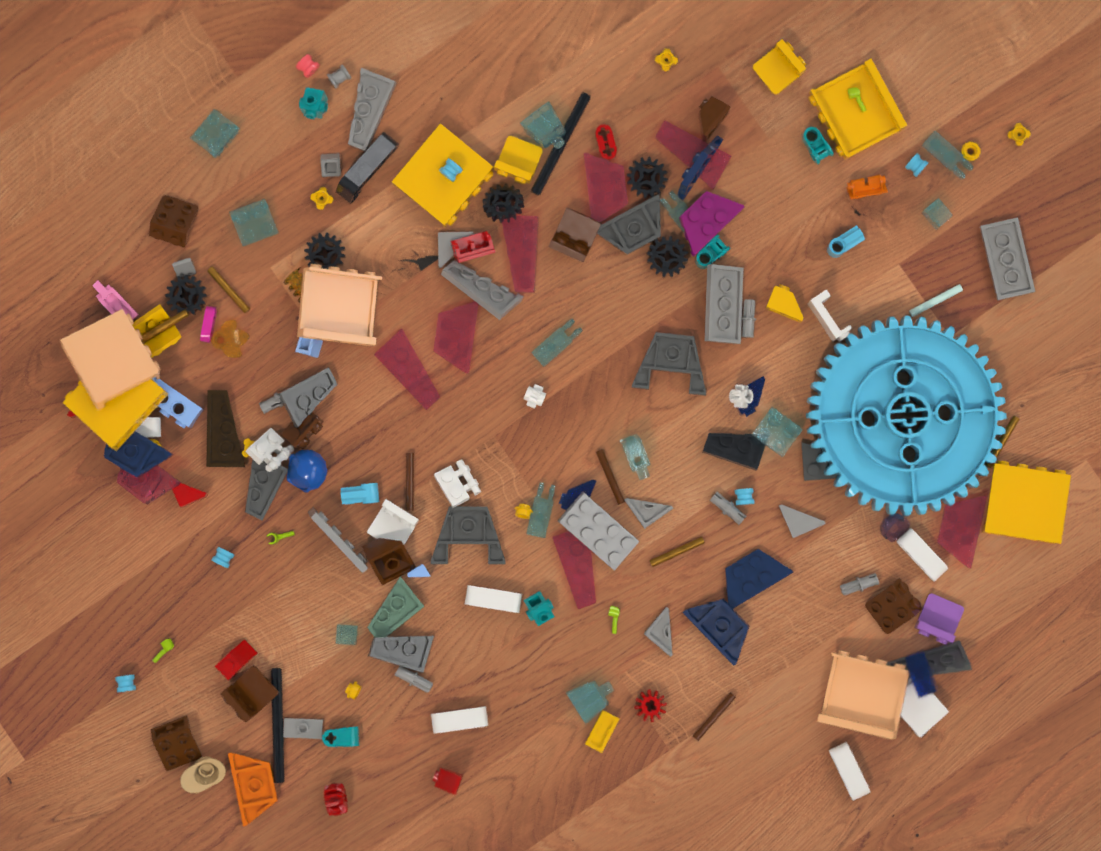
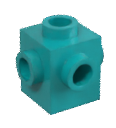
M306 87L304 96L300 98L299 108L308 119H322L323 114L328 109V97L323 90Z
M540 591L523 600L528 608L525 611L530 621L535 620L538 626L555 617L551 611L554 609V606L550 599L545 600Z

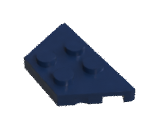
M717 135L703 151L697 152L692 160L694 162L693 166L687 168L682 175L683 181L677 194L679 199L684 201L724 139Z
M136 431L117 451L112 449L107 443L104 449V458L137 478L173 455Z
M760 549L753 551L725 568L728 604L734 609L789 576L793 571Z
M723 598L685 609L682 613L735 666L750 627L745 620Z

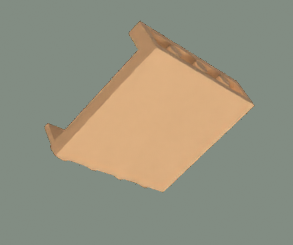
M310 264V267L303 268L297 337L364 346L376 345V337L372 336L378 280H382V277L376 276L375 272L358 274V270L347 269L346 272L340 271L339 267L322 269V265Z
M123 309L60 340L65 354L97 410L105 407L104 402L154 377L157 380L160 379L159 372L161 369L157 361H152L150 357L152 353L149 347L142 344L141 340L143 338L138 329L134 330L132 326L134 322L130 314H125Z
M839 650L838 654L832 653V656H834L822 713L818 716V722L896 739L911 670H906L905 665L896 663L894 667L889 666L887 661L884 660L868 661L869 657L857 655V658L850 657V653Z

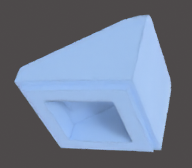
M299 337L295 352L318 358L323 340Z
M423 564L407 573L409 578L431 577Z

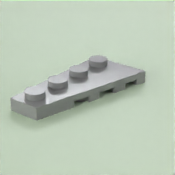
M361 68L360 83H358L357 89L358 95L354 106L355 112L348 144L366 152L397 83L394 80Z
M452 261L441 273L443 277L499 320L517 306L524 297L520 294L515 295L509 292V288L503 285L499 287L491 283V279L476 275V271L456 261Z
M311 508L308 514L355 566L364 573L368 569L365 564L367 560L361 553L357 555L352 550L355 547L348 539L344 541L340 537L342 533L335 525L331 527L327 523L329 519L322 512L318 513L314 508Z

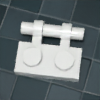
M270 428L245 452L259 465L263 461L266 462L265 469L271 472L273 469H277L283 460L289 458L294 451V447L292 445H288L286 448L282 447L281 445L285 440ZM275 452L277 456L273 457L271 454Z
M462 459L456 462L459 468L457 471H454L450 465L434 474L437 483L452 508L470 499L467 492L472 490L474 495L481 493L478 481L472 477L471 469L468 465H465ZM462 476H464L465 480L467 481V484L464 486L459 480V478Z

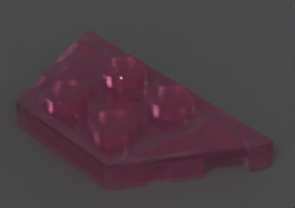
M584 153L591 218L602 222L628 205L624 166L592 156L589 153Z
M476 301L438 313L433 352L466 374L470 372L479 305Z
M159 465L138 478L120 468L117 477V483L144 504L151 503L181 483Z
M987 496L956 502L952 506L945 505L937 543L967 568L972 567Z

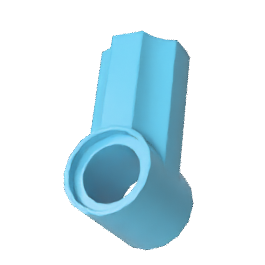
M856 225L844 234L831 240L827 247L828 254L833 258L840 257L843 253L865 240L864 234ZM832 244H839L841 251H834Z
M378 483L340 488L342 505L380 502Z

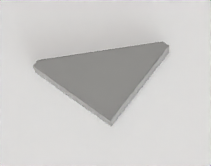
M438 232L439 268H442L454 256L450 241L474 234L473 232Z
M629 498L624 499L644 529L673 509L669 505Z
M782 504L779 505L792 538L826 524L823 520Z
M666 607L645 631L644 635L671 657L673 653L669 608Z

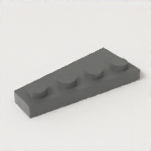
M960 640L887 662V665L893 667L895 663L905 665L906 670H911L909 678L972 670L971 663Z

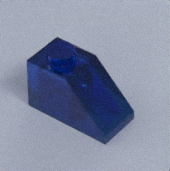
M764 376L748 384V389H751L753 392V401L747 404V408L736 407L740 416L745 414L748 417L756 412L755 408L759 405L765 383Z
M592 479L569 489L566 494L562 493L559 504L562 505L561 509L566 511L582 492L590 497L596 480Z
M924 650L905 656L918 698L937 692L938 685Z

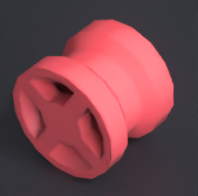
M307 54L298 62L296 68L301 70L306 78H309L319 68L320 64L314 62L312 57Z

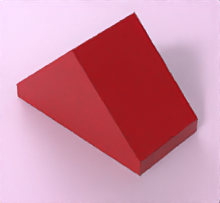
M170 479V486L180 508H184L208 496V493Z

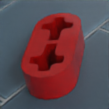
M599 125L595 131L601 158L611 161L617 155L613 132L608 125ZM601 129L609 131L606 137L607 141H604L602 135H598L601 133ZM605 144L609 145L610 150H614L610 157L607 154H603L606 150Z

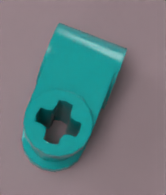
M809 127L803 132L802 141L817 165L826 157L834 155L830 145L816 127ZM807 132H813L816 135V140H808Z
M717 234L698 252L695 264L700 269H707V265L713 264L723 257L731 247L726 246L720 239V235ZM706 255L709 258V262L704 264L700 262L699 257Z
M358 726L327 730L322 736V741L328 747L360 746ZM329 733H332L333 736H336V740H333V744H330L329 741H326V737L329 736Z

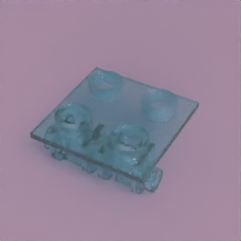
M214 109L190 138L216 158L217 156L220 157L224 146L227 148L226 144L228 142L231 143L230 139L232 140L236 134H239V127Z
M265 199L229 212L242 246L278 234Z
M771 407L752 435L783 457L803 429L792 422L791 419H788L786 415L784 416L778 412L776 408Z

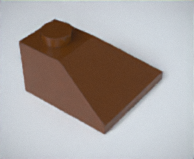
M713 96L709 100L705 98L699 106L701 109L699 119L703 142L709 139L729 114L731 108L728 104Z
M378 538L362 546L371 567L382 585L416 568L402 541Z

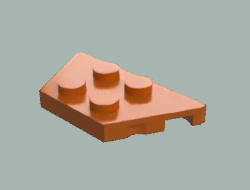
M228 753L244 827L278 801L270 762Z

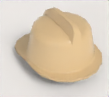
M201 757L194 765L183 772L180 780L182 788L189 793H199L223 780L226 772L225 766L221 761L212 757Z

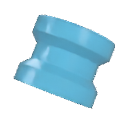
M917 153L905 168L911 170L913 175L917 177L927 166L928 162L922 160Z
M449 158L446 160V165L439 169V172L452 182L456 180V175L463 171L459 165Z
M753 488L734 490L737 495L736 505L755 504V500L752 498Z
M217 547V553L212 557L211 561L229 568V562L234 558L235 554Z
M135 676L115 677V681L118 683L117 692L136 690V686L133 684Z

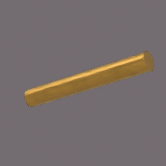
M213 266L210 267L207 272L246 314L250 310L248 305Z
M187 310L181 311L143 334L142 344L188 317L189 313Z
M1013 416L1006 427V433L1002 434L998 440L1002 443V448L991 452L996 458L1020 419ZM985 463L984 465L991 469L994 463Z
M701 536L649 561L652 567L657 566L705 544Z

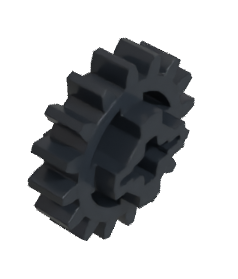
M641 157L640 163L634 161L635 167H629L632 173L626 176L631 179L627 182V185H632L630 191L636 190L637 197L643 194V198L646 199L647 195L650 194L652 198L655 192L658 195L661 194L660 188H666L663 182L668 181V178L664 177L667 171H662L663 164L657 165L658 159L651 162V157H648L647 161H644L643 157ZM644 166H652L653 168L645 169ZM637 171L640 177L635 182L634 175ZM644 174L647 176L652 174L650 182L648 180L642 182ZM659 174V175H660V182H659V184L657 185V182L655 181V177ZM644 186L649 187L651 190H643L641 188Z
M498 184L497 189L490 188L491 193H485L486 199L482 200L483 209L488 218L492 217L493 222L499 219L500 223L504 219L510 222L511 217L517 219L516 214H522L521 208H524L523 195L519 189L515 190L514 185L508 188L507 184H504L503 187H500Z
M318 233V239L312 236L313 242L306 243L309 249H304V252L308 254L304 258L305 260H310L308 263L309 267L310 264H317L314 260H320L324 263L322 269L337 267L338 264L343 265L341 258H346V255L341 252L345 250V247H340L342 244L341 240L336 242V235L330 238L329 233H326L325 237ZM325 241L333 243L336 247H329ZM319 244L318 249L313 252L314 247ZM324 249H326L327 252H330L327 254V258H324L323 255H320L323 253ZM337 255L336 260L331 264L333 256Z
M662 236L661 242L656 239L654 241L656 245L649 246L652 252H647V255L651 257L647 260V263H652L650 270L656 269L655 275L661 272L662 278H665L666 274H669L670 278H672L673 272L679 275V268L685 269L682 263L688 261L687 258H684L688 252L682 251L685 245L679 246V239L673 242L672 236L668 240H665V237ZM666 245L662 251H656L660 246ZM673 246L678 250L679 254H675L672 250ZM666 253H670L669 255L673 259L665 261V258L662 256H665ZM655 259L661 262L662 268L656 264ZM678 263L676 267L669 269L671 264Z
M185 275L184 279L177 276L178 281L172 280L173 286L167 287L170 293L165 294V297L170 298V300L166 303L167 305H173L171 307L172 311L178 309L177 314L186 309L188 313L191 312L193 315H196L195 310L202 311L200 305H206V302L203 301V298L208 297L207 294L203 293L206 287H200L202 282L200 280L195 282V276H192L191 279H189L188 275ZM185 283L192 284L196 286V288L190 289L186 286ZM179 287L177 295L174 296L175 290ZM184 290L191 294L188 296L189 302L185 298H182L184 296ZM199 296L197 303L194 305L195 298ZM184 303L187 308H181L177 304Z

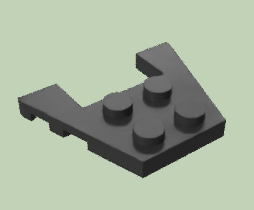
M656 332L632 383V388L649 390L651 370L690 374L689 394L706 396V388L694 336Z
M449 506L430 564H448V544H488V564H506L488 507L456 506L452 508V506Z

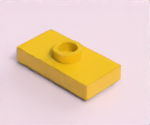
M602 710L585 745L602 753L619 718Z

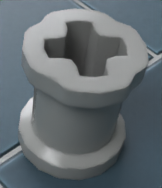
M343 64L332 74H327L335 89L345 80L351 79Z

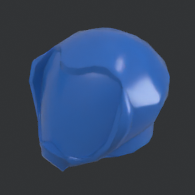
M300 450L295 454H291L289 456L287 481L305 493L318 489L325 481L327 474L326 461L323 457L313 450Z

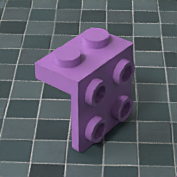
M929 594L914 628L919 630V634L926 637L930 635L937 637L936 641L942 644L953 643L956 637L954 633L964 608L940 596Z

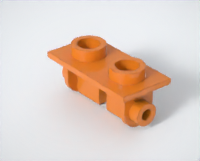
M881 174L868 177V183H865L864 178L850 180L846 187L850 200L888 192L885 185V175L881 176Z

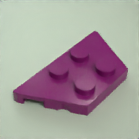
M706 191L679 217L681 226L685 230L686 240H688L691 247V255L694 257L745 206Z

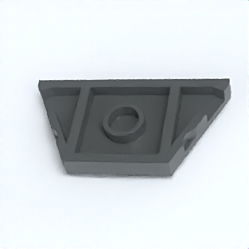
M659 195L600 225L597 234L626 255L660 238Z

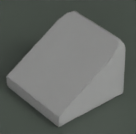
M340 153L321 154L322 177L341 176Z
M191 258L172 264L176 275L180 276L181 279L185 275L191 276L196 274Z

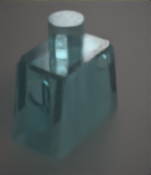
M549 101L520 122L524 132L543 148L553 144L558 149L565 143L562 136L566 131Z
M634 434L619 440L631 471H636L639 480L648 478L650 474L647 466H650V462L639 435ZM640 456L641 460L636 463L634 459Z
M594 680L566 692L584 723L587 724L609 704L605 696L615 690L609 681L598 687Z

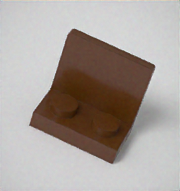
M567 207L548 247L584 262L601 222Z
M312 412L297 428L291 422L282 432L281 436L297 450L300 448L304 449L310 443L309 438L313 433L317 435L323 428L321 424L324 421Z
M187 716L151 729L152 742L166 771L202 757L192 735L190 721Z

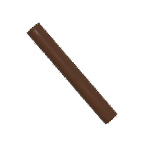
M603 449L599 450L596 454L617 504L620 505L625 502Z
M406 453V511H414V453Z
M732 693L728 694L693 735L697 741L702 738L736 697Z

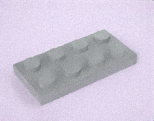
M1018 218L980 226L997 301L1034 293L1035 287Z
M714 264L707 265L705 341L741 344L744 268Z
M584 492L577 497L558 520L561 525L614 571L639 543L632 534Z

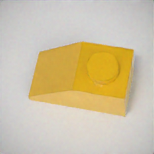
M779 284V287L774 286L765 309L801 323L804 317L793 292H790V288Z

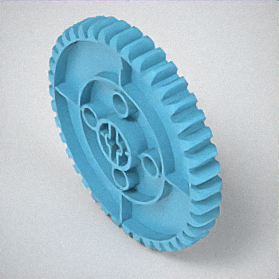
M909 315L902 317L900 325H898L896 318L892 316L887 318L885 327L880 320L873 321L871 325L872 332L864 325L859 327V338L852 333H849L845 338L848 347L841 343L834 345L833 348L838 357L826 355L824 361L829 366V369L818 368L816 374L823 380L822 382H813L810 385V388L817 392L818 396L807 398V403L816 407L815 411L806 413V418L814 420L816 425L807 428V433L818 436V439L813 441L810 447L812 449L821 448L823 451L817 456L816 461L818 463L828 461L830 465L826 467L824 474L825 476L835 473L838 475L833 483L835 487L848 485L845 491L846 497H852L860 493L858 504L861 506L866 505L872 499L871 506L873 511L881 510L885 504L888 515H894L898 507H900L901 514L909 516L914 506L918 515H924L927 511V504L934 512L940 511L941 500L947 506L954 505V494L960 498L967 497L968 492L965 485L971 488L979 486L975 475L987 476L989 474L988 469L983 464L996 463L997 458L990 451L1002 448V443L996 440L995 436L1005 434L1006 429L997 425V421L1006 419L1007 414L997 411V406L1006 403V400L1003 397L995 396V392L1002 388L1001 383H991L990 381L996 375V370L984 369L989 360L987 356L975 357L979 349L977 344L965 347L967 335L963 334L954 339L955 328L952 326L940 332L941 322L938 320L933 321L927 328L925 317H919L913 326ZM899 370H905L909 374L910 378L907 385H902L897 381ZM899 398L901 403L909 402V399H911L920 407L915 408L914 404L908 403L896 407V410H891L894 402ZM942 405L950 409V417L947 421H943L938 415V409ZM864 411H870L874 415V423L870 427L864 425L861 420ZM921 412L922 417L907 419L906 423V419L891 420L890 414ZM921 421L918 429L913 433L912 428L905 429L902 433L893 426V423H897L898 427L906 428L914 426L916 422ZM907 446L915 450L916 455L912 462H908L903 458V450Z

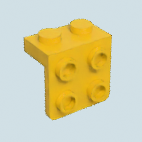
M783 39L776 44L774 49L753 65V70L774 95L779 94L806 71L805 61L800 56L797 57L793 53L794 48L788 41L784 42Z
M508 136L500 157L495 163L494 170L497 171L496 174L507 178V176L515 178L514 181L520 184H530L543 150L539 146L513 136Z
M159 304L134 321L132 326L134 330L138 329L141 335L170 319L161 304ZM173 325L143 343V345L149 347L152 353L150 357L153 358L161 354L169 346L177 343L181 338V334L176 326Z

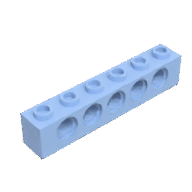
M156 377L152 378L168 393V401L158 405L161 408L159 412L168 418L170 415L176 418L175 423L185 429L186 426L191 428L204 409L162 380H157ZM178 404L184 406V411L181 414L175 413V407Z

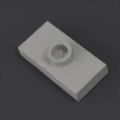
M284 718V738L322 739L323 719Z

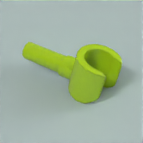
M856 87L848 89L849 98H856L862 112L866 111L860 97V90Z
M294 531L283 534L269 533L266 537L273 535L275 541L268 544H277L283 538L294 536Z
M611 606L608 616L614 617L612 621V634H617V621L620 614V609L615 606Z
M170 638L160 643L163 649L152 660L154 663L166 652L174 648Z

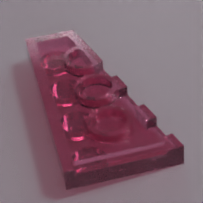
M665 120L655 137L689 168L693 166L694 162L692 160L697 152L703 151L708 143ZM717 149L699 176L712 190H714L731 156Z
M516 216L517 219L511 217L510 222L504 219L502 222L503 233L507 245L514 290L517 293H535L539 217Z
M403 329L396 333L374 354L426 410L441 398Z
M569 531L552 537L577 608L581 609L595 604L596 597L591 550Z

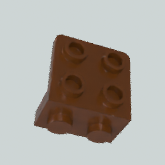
M163 195L150 221L149 236L185 248L188 242L189 229L198 212V206Z
M900 578L865 604V607L885 634H890L922 610L919 600L913 597L907 584L902 582Z
M251 666L220 694L225 703L230 705L236 711V715L246 723L278 695V690L256 666Z

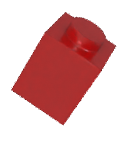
M244 639L215 667L227 680H231L258 652Z
M441 767L440 771L436 770L432 781L436 782L434 787L456 795L463 775Z

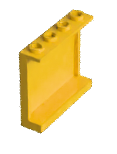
M872 59L865 61L863 65L819 88L810 90L809 101L813 107H817L819 111L817 115L821 123L826 124L828 128L826 132L831 140L834 139L837 144L835 149L840 157L843 156L845 160L907 127V123ZM856 87L860 90V97L866 111L862 112L856 98H849L848 89Z
M440 123L393 179L392 184L446 228L447 225L451 226L458 218L456 214L460 210L463 212L470 204L468 200L471 196L476 197L482 189L480 187L484 181L488 182L492 178L494 167ZM448 158L463 169L461 173L456 175L454 182L439 172V169L446 165Z
M150 379L104 402L105 407L97 410L80 380L76 389L70 391L65 396L66 400L63 404L112 449L117 451L167 397L168 393L154 380Z
M1006 461L994 463L992 466L993 472L986 520L982 533L1061 544L1071 475H1067L1064 470L1055 469V472H1048L1045 467L1036 466L1035 469H1028V465L1017 464L1015 467L1009 466V462Z

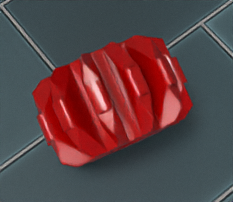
M648 689L647 697L641 692L640 695L644 699H635L641 705H635L634 708L642 709L637 713V716L645 713L643 721L647 720L648 715L651 722H654L653 715H656L660 720L661 716L658 712L660 711L665 714L666 711L660 708L661 706H667V703H660L659 701L665 697L662 695L657 699L656 697L659 693L657 690L651 696V690ZM650 700H653L656 708L648 711V707L645 704L647 701L650 703Z
M333 783L325 786L323 793L327 813L330 816H339L347 813L348 800L344 785L342 783Z

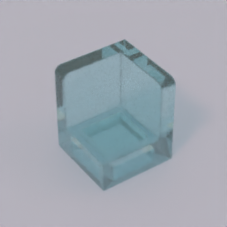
M939 198L922 212L936 230L953 216Z
M337 624L335 644L356 645L358 626Z

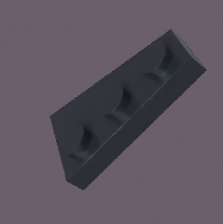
M709 433L702 453L757 471L769 434Z

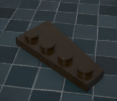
M208 390L206 467H245L227 390Z

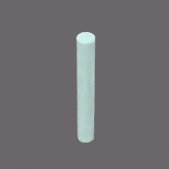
M958 284L909 310L911 317H914L960 293L963 289Z

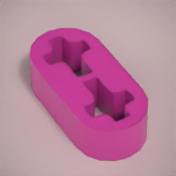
M206 306L200 336L201 342L210 343L212 340L217 307Z

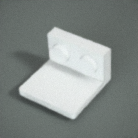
M385 499L382 504L383 507L367 533L376 539L399 540L405 544L418 524L419 519Z

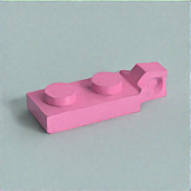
M97 281L92 285L99 292L96 296L98 301L111 314L123 309L125 314H130L132 320L139 316L109 284L104 287Z

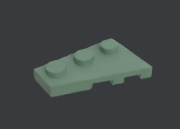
M401 576L367 627L374 637H387L425 607Z

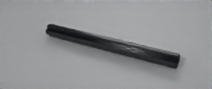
M582 92L531 189L533 194L539 196L544 189L591 98L587 93Z
M272 668L271 684L278 690V695L272 700L274 783H283L285 777L282 669Z

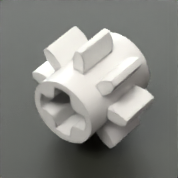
M536 384L534 388L528 387L524 396V400L528 401L527 406L534 409L536 405L542 406L547 394L542 392L543 387Z
M735 385V389L730 391L729 399L734 404V407L747 408V404L753 401V392L751 389H748V385Z

